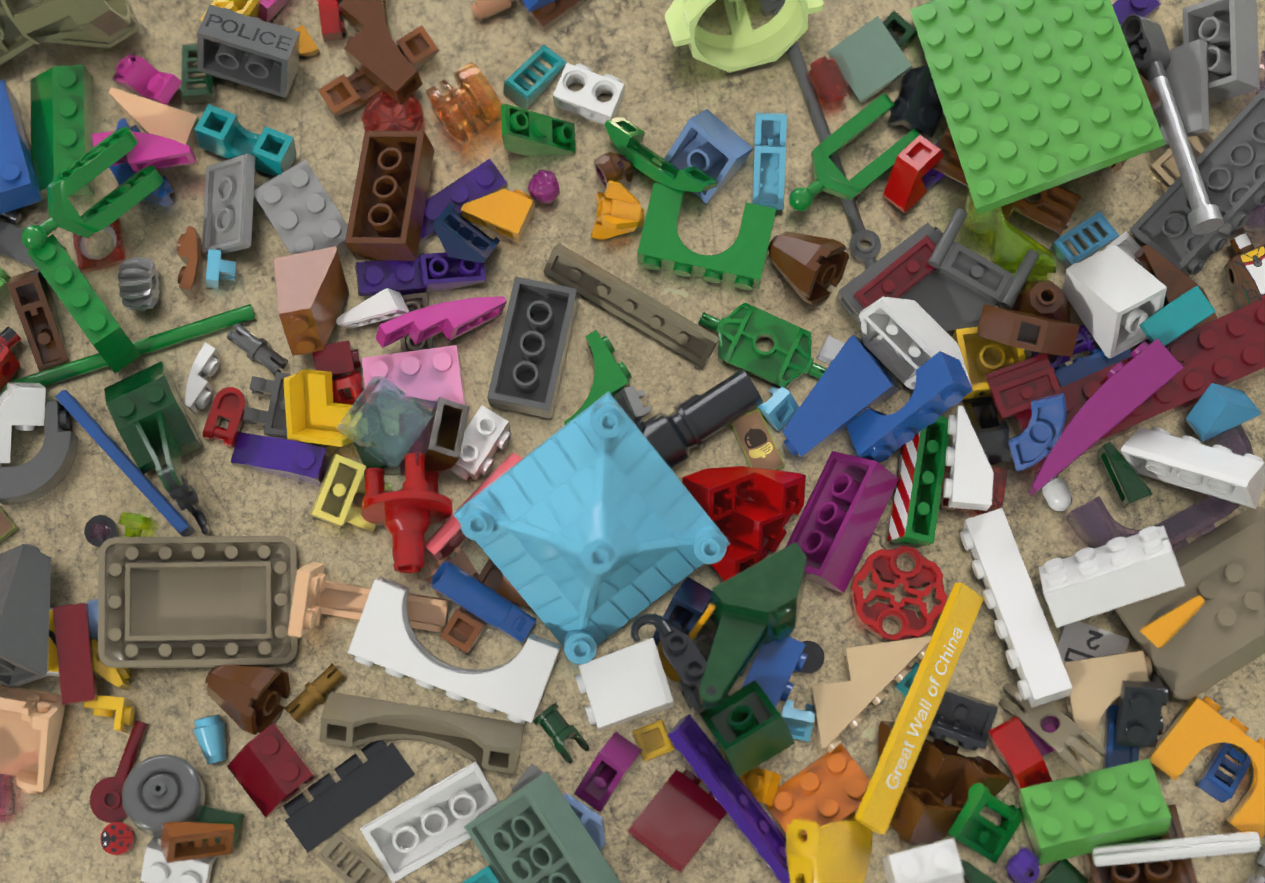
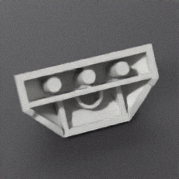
M881 297L860 312L859 318L861 321L863 344L906 387L914 390L916 370L939 351L960 360L971 384L958 343L915 300Z

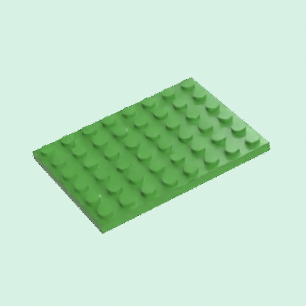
M933 0L910 9L978 215L1165 145L1161 130L1110 0Z

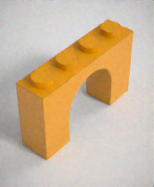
M1195 696L1157 742L1156 748H1153L1146 758H1149L1150 762L1176 781L1197 753L1206 746L1225 742L1241 747L1252 762L1253 781L1249 791L1227 817V821L1242 833L1257 832L1261 840L1265 835V740L1259 737L1255 742L1245 734L1249 728L1232 716L1228 721L1218 713L1222 709L1221 706L1207 696L1203 700Z

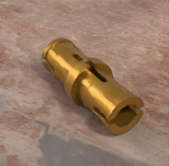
M331 663L312 683L308 681L304 685L306 689L284 709L299 723L318 703L323 704L326 701L325 696L346 677Z

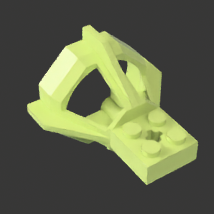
M674 0L664 16L675 47L688 44L693 58L726 72H733L777 61L809 29L808 14L823 11L824 2L823 0H786L776 16L763 26L753 30L745 0H723L732 33L731 36L712 34L703 30L697 24L704 11L716 0Z

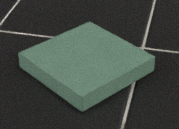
M878 16L827 51L861 103H864L913 68Z

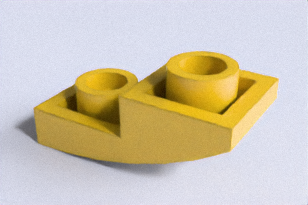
M92 639L95 671L108 682L121 689L127 690L131 688L127 680L131 677L129 669L111 668L104 665L98 655V640Z

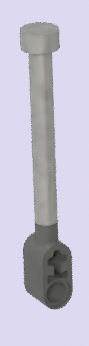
M1136 14L1128 15L1123 20L1121 29L1136 68L1145 71L1148 82L1154 87L1160 97L1161 105L1158 112L1192 209L1187 217L1191 230L1196 235L1211 233L1219 229L1224 224V220L1219 206L1210 203L1165 73L1171 61V54L1161 25L1157 21Z

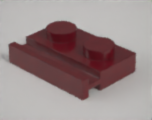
M1045 353L985 374L984 376L1001 420L1032 409L1031 402L1033 400L1062 393L1054 370L1050 365L1048 355Z

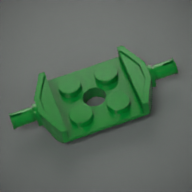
M746 302L738 306L726 318L722 317L721 320L703 312L698 322L699 325L716 331L715 333L718 334L720 338L718 341V362L723 363L725 361L778 385L780 388L788 389L804 374L808 375V373L820 379L827 369L813 363L814 359L811 358V332ZM760 337H769L774 342V347L772 350L764 352L757 348L756 341Z

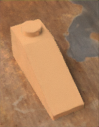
M113 87L110 88L109 94L115 103L145 133L173 139L190 146L192 151H194L197 143L195 127L200 120L197 115Z

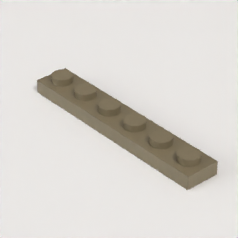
M558 243L553 248L543 270L544 273L567 287L577 289L579 294L700 366L704 367L707 364L720 339L719 337L564 245Z

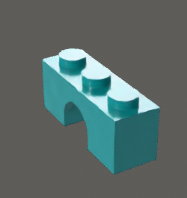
M210 104L207 105L195 127L200 148L228 159L244 154L255 156V169L274 177L290 169L297 156L294 137L266 126L261 134L253 133L239 123L237 115Z

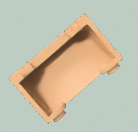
M0 684V774L16 776V785L26 793L44 792L49 786L65 712V705H62L61 695L21 687L10 689Z

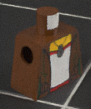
M1248 233L1242 234L1230 241L1237 256L1230 259L1224 266L1237 310L1265 298V244L1255 248Z

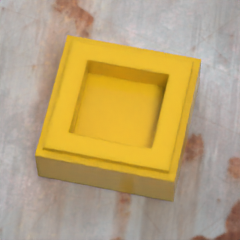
M662 719L632 731L637 746L642 749L641 756L644 762L674 751Z

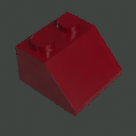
M272 723L249 741L227 765L228 769L265 818H268L318 778V775L283 729L275 723Z

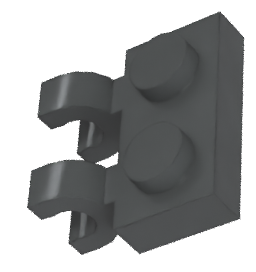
M276 372L274 381L252 376L250 383L251 393L263 396L271 395L268 411L246 407L243 417L245 424L254 426L264 425L265 435L287 439L284 378L292 374Z

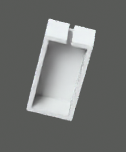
M1164 525L1160 527H1146L1136 535L1127 538L1117 537L1110 540L1106 545L1095 549L1091 547L1079 550L1074 556L1065 559L1054 558L1047 561L1044 566L1039 567L1043 593L1057 628L1185 586Z

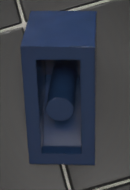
M687 576L674 594L663 618L677 630L689 635L710 604L712 590ZM656 629L652 638H654L655 644L659 646L661 639L659 631Z

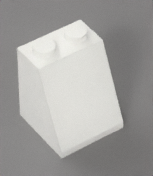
M1116 244L1103 251H1098L1093 256L1067 268L1063 288L1068 301L1109 359L1148 339L1139 325L1163 308L1167 290L1163 283Z
M654 638L579 665L581 674L575 675L580 694L587 692L591 705L585 706L590 725L597 724L599 731L673 708L674 705Z
M954 838L881 858L888 883H963V868Z

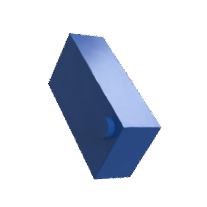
M1 80L0 214L43 201L16 98L6 82Z

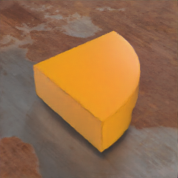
M304 25L294 29V31L300 32L299 55L310 57L320 53Z

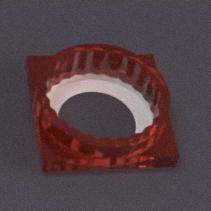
M119 218L101 230L109 233L114 239L113 251L104 258L93 257L87 250L88 238L73 233V244L80 270L124 262L126 260Z

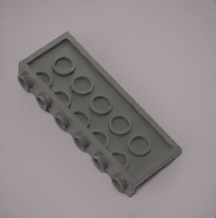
M1263 89L1196 159L1210 203L1219 206L1224 224L1216 231L1208 234L1196 235L1192 232L1187 218L1192 209L1181 177H1179L1129 229L1142 243L1151 246L1188 277L1198 274L1204 267L1205 260L1213 252L1220 251L1226 244L1227 237L1235 229L1243 227L1248 221L1250 213L1258 205L1261 206L1265 203V91Z

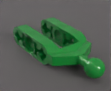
M886 93L871 102L812 150L811 160L815 181L806 188L798 187L790 193L789 203L794 210L803 212L810 209L814 201L813 198L821 191L851 201L890 171L894 166L897 155L920 135L916 129H913L849 181L830 159L832 156L866 131L895 106Z
M129 127L113 132L60 172L55 180L47 185L50 218L40 225H30L23 230L21 239L24 246L31 250L43 248L47 243V236L58 227L89 238L94 233L108 227L163 183L164 179L154 165L142 168L81 216L67 198L96 178L138 144V140Z

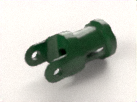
M554 703L538 715L533 722L535 725L540 724L552 739L551 745L567 763L571 764L573 759L564 748V741L573 739L585 751L589 750V746L573 724L569 725L557 710L559 706Z

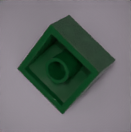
M756 680L726 697L719 707L706 709L699 713L723 756L738 777L795 744L782 715Z

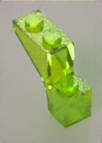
M968 187L965 211L968 215L964 221L965 227L970 228L971 232L978 234H988L989 230L994 231L990 255L991 262L1010 273H1014L1018 270L1027 250L1030 249L1039 254L1030 272L1031 275L1046 276L1047 272L1056 273L1057 264L1053 253L1010 224L1003 216L1001 207L978 215Z

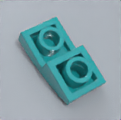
M1195 286L1153 314L1139 326L1151 342L1158 339L1166 347L1183 336L1188 330L1212 316L1216 310L1199 287Z

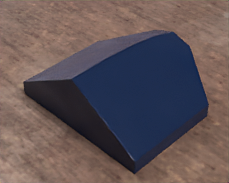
M449 203L432 225L448 257L484 263L500 240L497 237L494 239L489 237L454 210L455 205Z

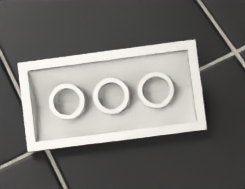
M475 761L361 827L360 830L388 877L394 883L470 839L471 837L464 826L500 802Z

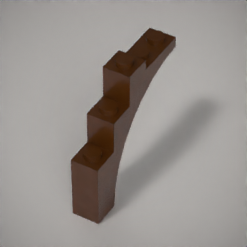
M343 0L340 8L345 19L360 31L353 34L344 47L349 62L402 106L423 84L418 70L401 54L391 37L387 15L388 0Z

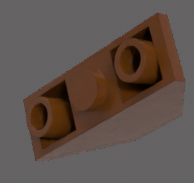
M984 304L977 336L1039 353L1072 357L1080 325Z

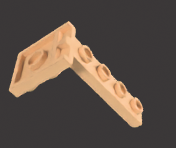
M311 562L297 569L288 635L302 637L319 624L321 614L360 620L372 587L326 580L324 563ZM408 593L407 613L411 628L442 632L446 626L449 599Z

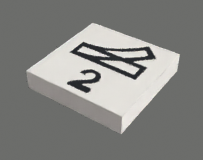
M1076 621L1063 626L1057 649L1062 662L1126 652L1130 639Z

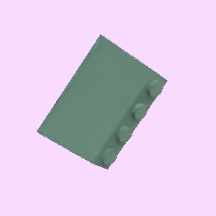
M548 771L464 826L500 883H621Z

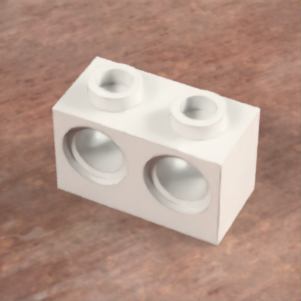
M566 63L553 94L554 107L605 125L606 120L616 118L625 96L624 83H621L620 79L613 75L605 74L602 76L593 73L585 65L575 64L574 66ZM574 83L584 86L582 90L577 92L569 90L568 87ZM604 93L613 97L608 102H601L597 99L599 95Z

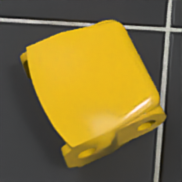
M855 816L849 821L832 822L821 827L814 821L792 820L791 824H787L786 855L790 883H865L872 852L873 831L855 820ZM803 830L807 833L806 841L802 839Z

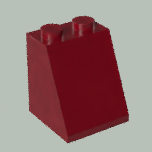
M677 769L627 830L629 835L678 874L682 873L727 814L723 806L716 801L711 791L707 793L698 785L701 780L687 769L683 773Z

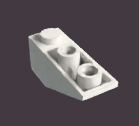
M958 406L954 415H949L947 433L953 435L952 447L947 446L945 465L951 466L950 478H945L943 497L949 498L948 507L987 511L992 505L993 470L964 407Z

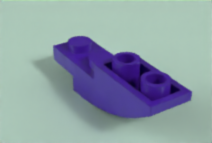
M446 252L420 254L416 261L384 260L356 262L355 265L359 296L375 295L386 288L400 292L401 295L424 292L433 293L486 281L484 263L448 257Z

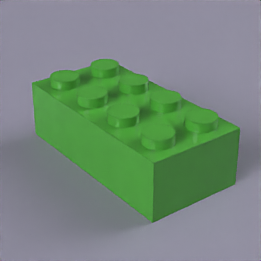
M1149 758L1085 773L1082 777L1076 775L1020 789L1019 808L1023 812V820L1035 855L1039 858V865L1092 853L1095 846L1135 843L1168 835L1171 815Z

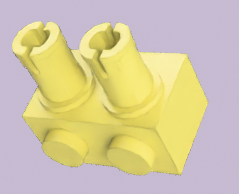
M338 454L333 455L309 515L336 526H343V524L348 522L372 533L376 524L370 523L362 517L361 507L355 505L353 500L358 492L365 495L364 471L366 466ZM384 482L385 492H390L392 484Z

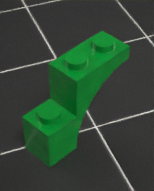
M597 330L586 336V344L592 354L595 365L591 390L583 405L576 413L564 421V425L608 391L614 397L623 388L630 387L628 380L632 376L623 362L619 364L616 362L612 355L615 352L612 343L606 335L601 338Z

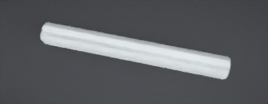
M1254 831L1093 847L1092 858L1096 866L1248 853L1259 851L1261 841L1259 834Z

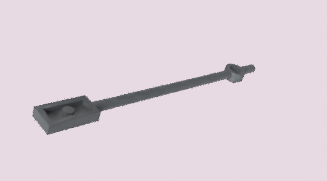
M786 0L759 1L765 16L775 13L776 16ZM796 41L788 49L822 143L831 135L800 46L798 41ZM836 153L830 159L846 177L840 157ZM841 198L854 233L849 243L850 254L855 260L863 262L867 269L877 262L876 257L881 249L880 238L875 232L865 229L855 199L853 198L849 201ZM863 240L869 241L871 247L864 249L860 246V242Z

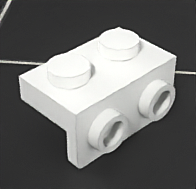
M153 837L146 847L140 881L145 883H209L212 865L217 856L166 863L161 849V837Z

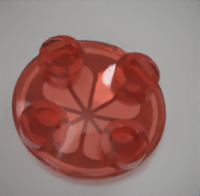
M381 90L379 94L367 103L361 120L365 131H420L424 121V112L415 96L412 95L401 106L385 91Z

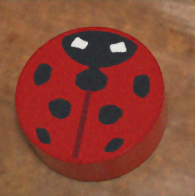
M123 822L108 824L100 836L102 848L112 855L128 853L133 848L136 840L133 828Z

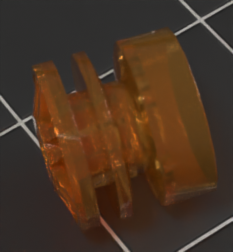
M469 62L453 73L458 86L455 89L445 79L439 82L444 96L435 86L426 90L436 118L445 131L452 135L460 145L469 141L464 127L473 137L479 135L475 122L477 118L487 127H491L501 120L502 103L486 77L473 62Z

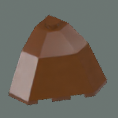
M880 722L878 762L895 722ZM925 738L889 825L899 833V838L907 844H933L949 836V830L969 800L968 791L973 784L982 783L996 797L1008 785L1010 778L985 758L978 755L977 758L965 757L957 753L959 747L937 738H934L933 742Z

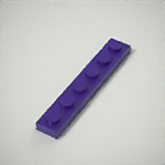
M690 714L683 717L667 736L671 739L675 748L681 752L692 766L695 774L702 779L713 793L716 801L727 811L735 825L751 842L755 851L761 855L772 869L776 878L782 883H790L786 855V837L741 779L735 774L731 766Z

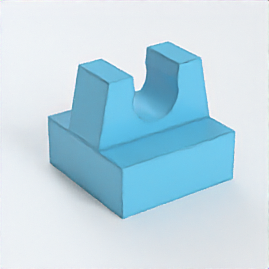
M208 249L206 288L218 289L219 280L235 281L236 262L221 260V250Z
M772 386L768 390L772 397L757 408L767 419L770 426L780 431L791 420L799 406L791 392L784 387L778 389Z
M787 700L781 715L793 739L809 742L815 719L813 705L806 703L805 710L793 708L794 701Z

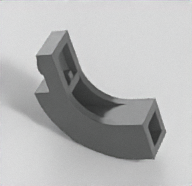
M58 401L45 402V439L39 453L23 465L0 467L1 504H21L39 499L54 490L71 470L77 455L79 438L71 431H66V429L70 428V414Z

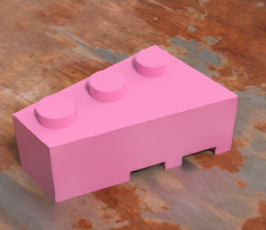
M457 345L362 358L365 390L371 398L422 405L431 409L434 408L439 397L466 405L460 353Z

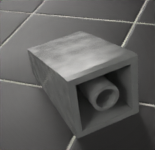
M22 544L0 554V684L10 689L46 677L48 672L51 557L41 553L38 547L30 544Z

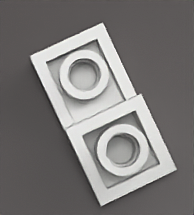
M206 342L193 363L186 386L185 405L194 414H197L200 409H205L212 400L214 388L206 381V378L213 376L221 363L219 360L222 356L214 347Z

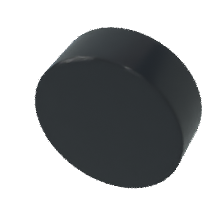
M803 641L802 643L806 644L803 653L808 656L800 672L812 674L822 667L824 652L817 643Z

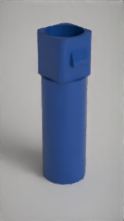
M449 560L443 562L432 577L430 583L432 588L518 642H523L536 622L534 617Z

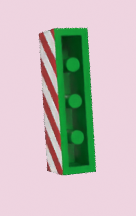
M939 416L937 421L921 430L910 442L902 445L897 474L899 480L895 487L887 540L889 542L912 548L934 544L945 470L946 450L950 436L947 433L948 418Z

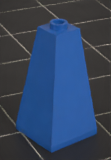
M852 335L846 341L782 431L787 438L783 442L794 456L799 454L804 458L809 457L847 429L846 426L868 408L875 409L901 390L877 357L863 344L862 339Z

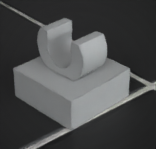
M634 386L623 388L614 396V398L619 395L622 397L634 419H641L652 410L651 406L643 407L640 401L646 395L645 391H636Z

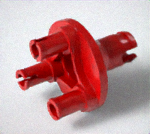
M416 453L404 455L405 482L399 491L385 493L384 469L375 467L365 469L364 471L365 496L362 498V517L370 523L385 526L391 534L393 567L399 573L420 572L421 568H424V534L430 525L446 520L453 513L451 499L439 494V474L435 471H425V455L422 453H418V458H416Z

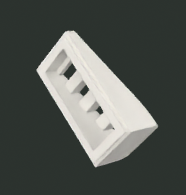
M386 288L337 317L336 322L339 326L356 328L408 313L409 310L400 292Z

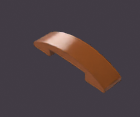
M423 25L396 41L401 54L417 70L439 52L438 47ZM360 70L348 77L342 74L318 89L320 95L335 116L358 108L386 93Z
M489 558L477 579L494 591H497L503 574ZM460 606L459 609L455 610L439 637L468 654L488 623Z

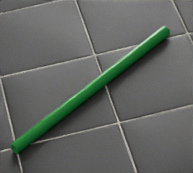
M248 304L133 341L132 343L138 352L144 355L234 326L237 323L256 319L252 305ZM99 353L10 382L40 383L46 387L109 365ZM7 384L0 392V395L7 389Z

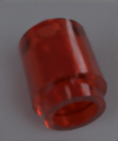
M825 56L810 64L811 70L808 71L807 75L820 100H824L827 105H831L849 94L846 89L848 84L835 59L828 60Z

